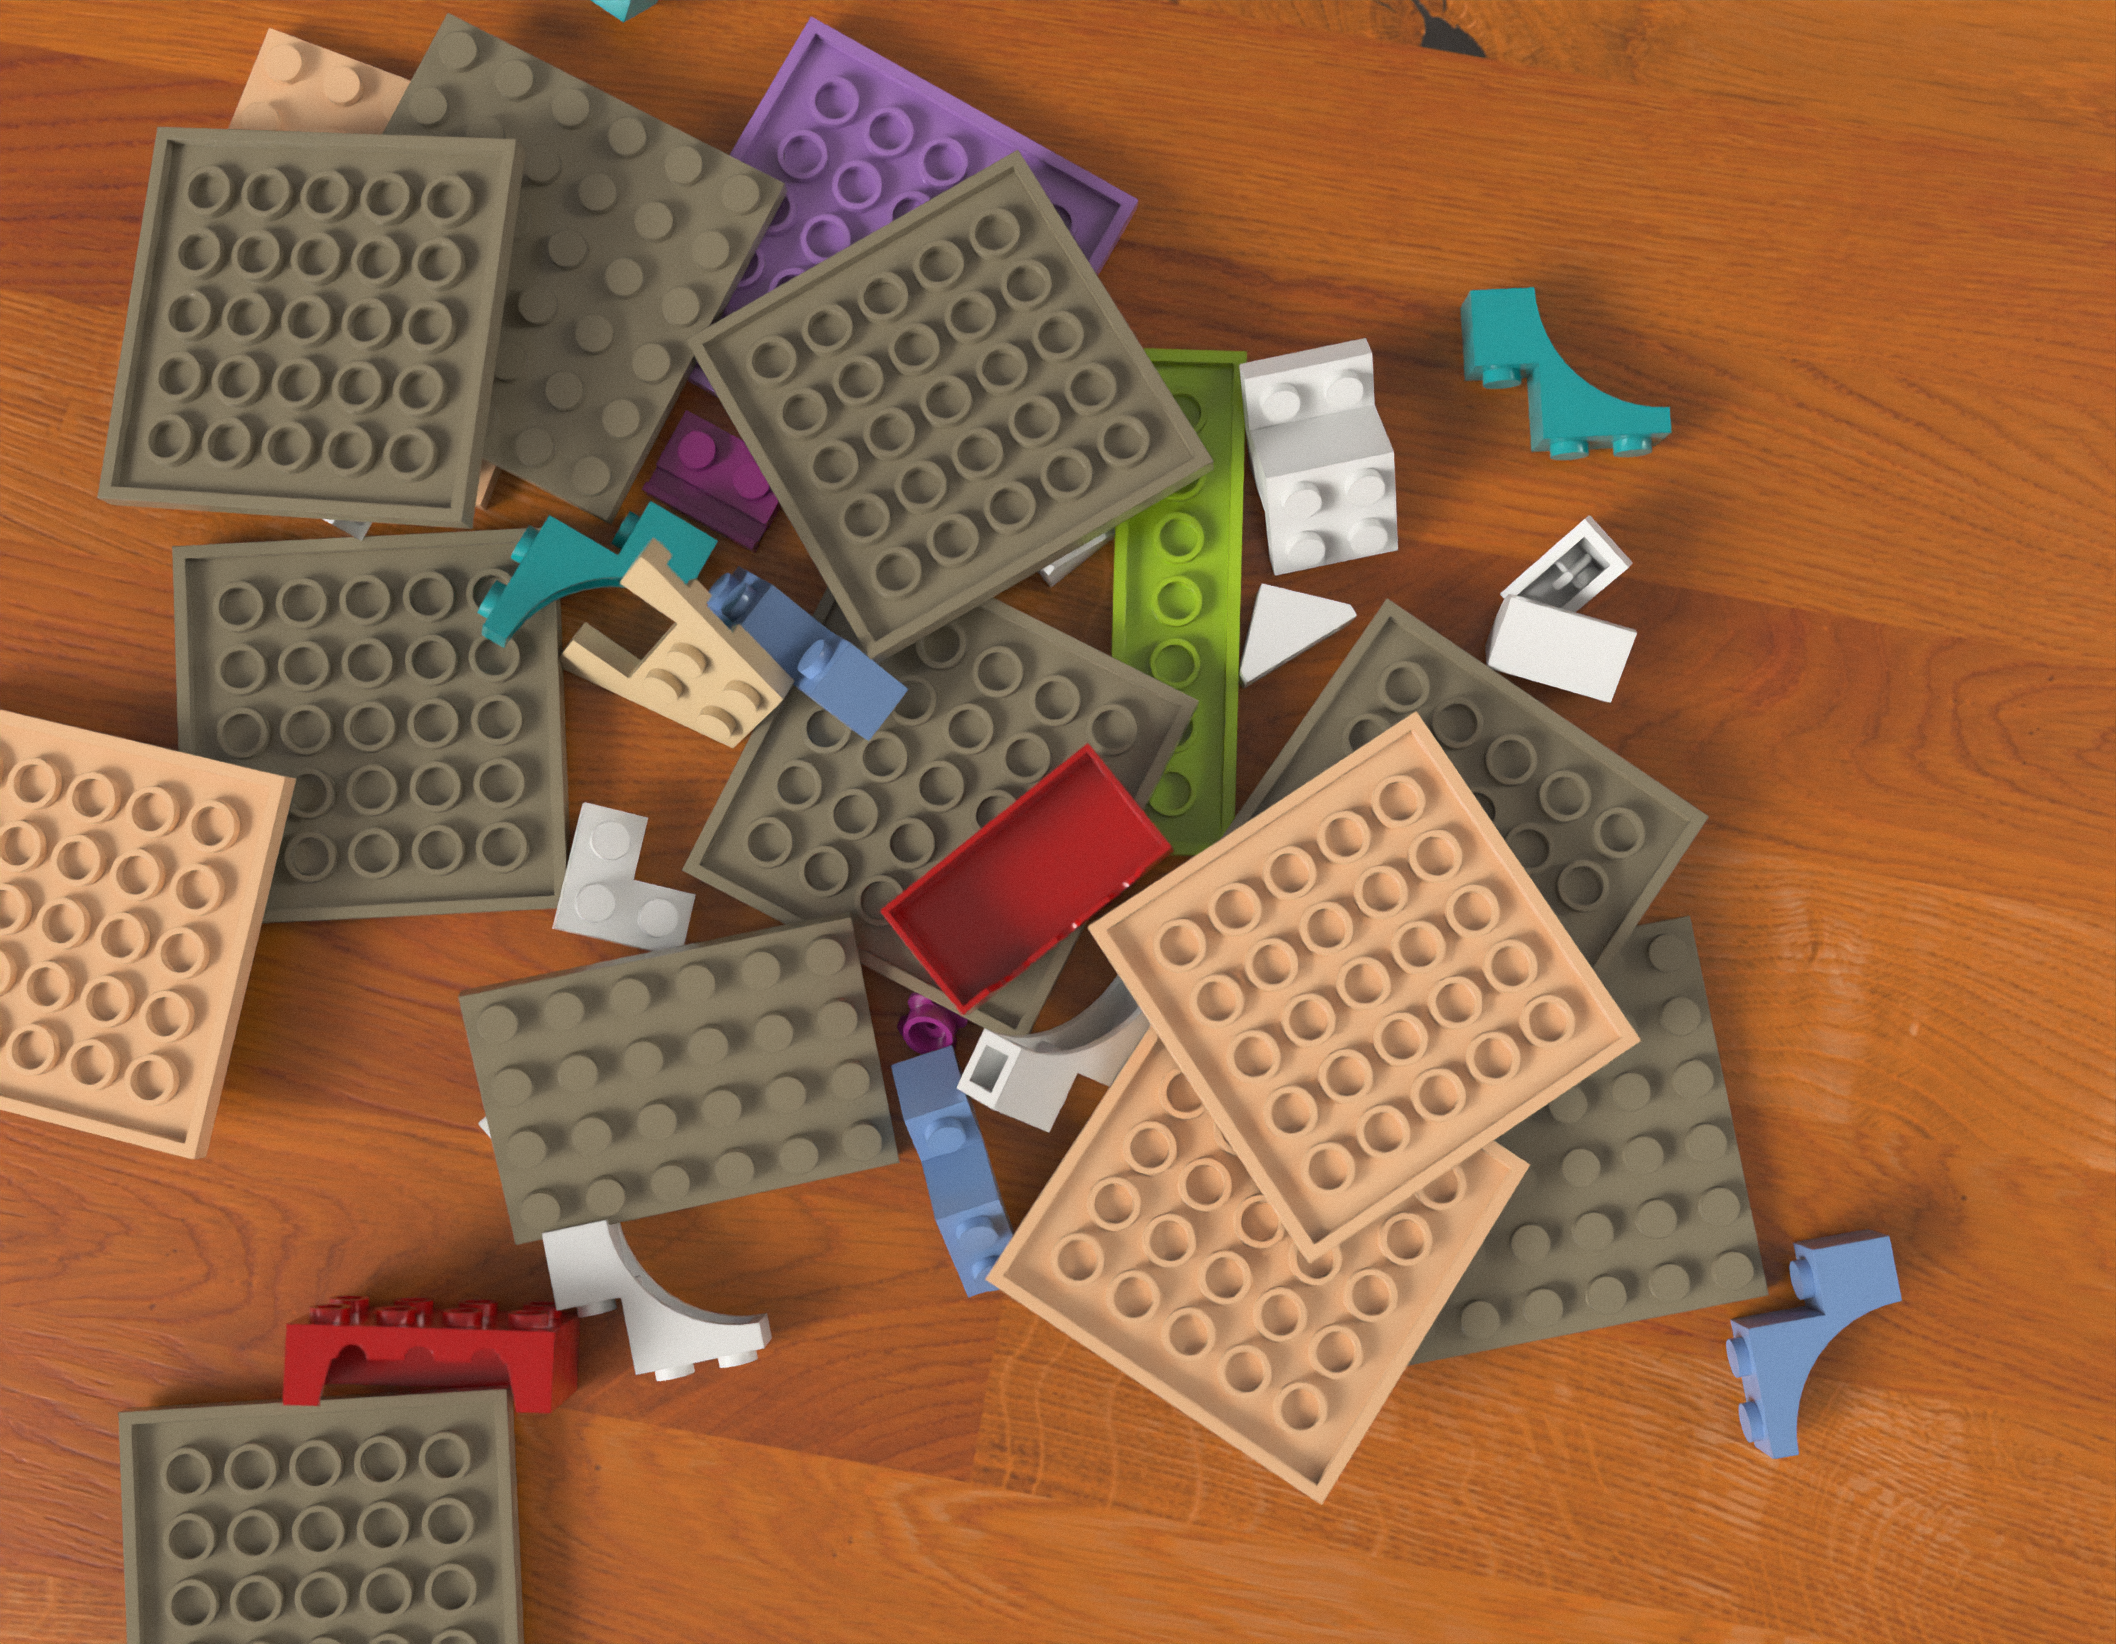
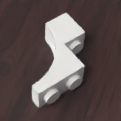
M1117 974L1109 987L1092 1005L1068 1022L1053 1029L1028 1035H1008L984 1029L957 1085V1089L993 1110L1050 1132L1060 1109L1066 1101L1067 1094L1077 1073L1110 1087L1147 1031L1150 1022Z
M608 1219L542 1233L556 1310L576 1307L578 1317H587L616 1309L615 1299L621 1298L636 1375L655 1371L657 1381L676 1379L694 1373L693 1363L716 1358L719 1360L720 1368L746 1364L757 1360V1350L765 1348L772 1339L767 1313L749 1316L717 1314L687 1304L663 1289L646 1273L636 1260L628 1246L620 1223L609 1225Z

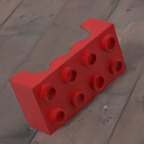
M1087 743L884 906L880 912L962 1016L970 1015L1174 852V849L1089 743Z
M338 1295L330 1297L329 1304L310 1306L308 1314L286 1324L282 1405L320 1406L321 1396L326 1384L455 1388L511 1385L515 1412L552 1413L578 1390L580 1317H578L577 1313L557 1311L555 1301H529L523 1303V1310L504 1311L498 1310V1301L492 1299H465L458 1301V1308L437 1309L433 1308L434 1299L427 1297L394 1299V1306L371 1307L369 1306L370 1297Z

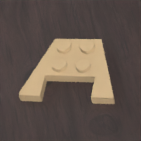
M653 538L632 563L620 584L668 616L675 623L647 655L640 660L585 622L560 655L563 669L734 748L784 700L794 680L740 624L733 625L730 630L706 606L712 595L696 579L689 580L686 585L666 565L672 554Z

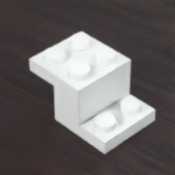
M1363 338L1239 364L1249 466L1265 510L1269 559L1275 576L1398 550L1394 451L1375 407L1373 358L1367 339Z

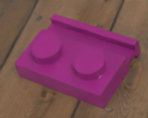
M686 410L656 463L657 468L649 482H645L642 490L648 496L747 550L756 553L760 546L761 538L766 529L770 528L781 505L745 442Z

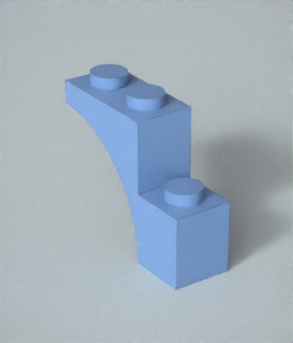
M740 566L737 567L732 575L730 573L722 575L708 591L712 596L707 602V607L730 630L733 625L740 624L794 680L792 685L867 741L872 738L908 691V688L873 660H870L868 656L853 644L828 630L775 586Z
M950 1045L893 1064L891 1068L904 1122L922 1162L936 1223L969 1298L987 1291L999 1290V1288L985 1280L1015 1232L992 1168L971 1096L957 1089L963 1072L953 1046Z
M1865 1229L1793 1242L1796 1260L1790 1262V1278L1796 1296L1800 1300L1804 1299L1805 1306L1730 1319L1734 1338L1727 1339L1726 1341L1727 1356L1734 1376L1736 1378L1742 1377L1746 1402L1739 1404L1741 1427L1749 1443L1754 1442L1756 1448L1772 1459L1799 1455L1797 1415L1802 1390L1812 1366L1827 1344L1855 1319L1874 1309L1902 1301L1890 1236Z

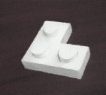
M585 802L581 807L552 929L652 952L683 946L696 895L634 880L648 818Z

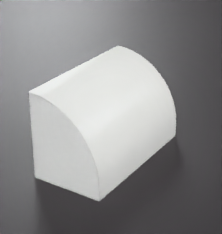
M1508 594L1496 615L1485 645L1486 664L1489 668L1611 703L1637 631L1632 628Z

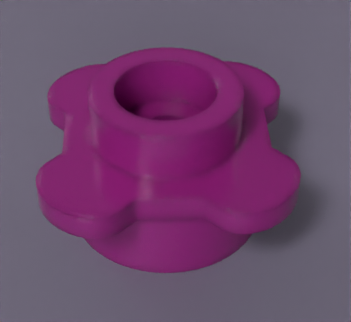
M916 992L912 993L908 999L910 1010L906 1016L900 1017L897 1024V1029L907 1045L920 1054H926L950 1045L955 1049L958 1042L955 1035L958 1029L964 1028L967 1025L968 1019Z

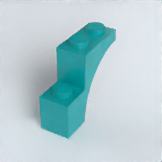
M1534 287L1470 290L1460 307L1465 381L1483 380L1484 388L1504 389L1518 386L1521 384V378H1527L1531 452L1550 451V458L1552 460H1574L1589 456V449L1613 448V455L1615 457H1637L1652 453V446H1657L1672 433L1670 407H1650L1619 400L1587 383L1565 363L1546 334L1536 304Z
M650 501L641 517L632 511L626 516L611 542L612 545L621 549L619 555L549 515L541 530L531 525L527 527L510 557L520 565L508 585L499 580L494 582L479 607L477 613L487 618L483 624L482 636L505 648L512 636L528 619L554 601L584 590L607 587L626 588L620 584V581L653 538L672 554L666 565L687 585L689 580L697 578L718 540Z

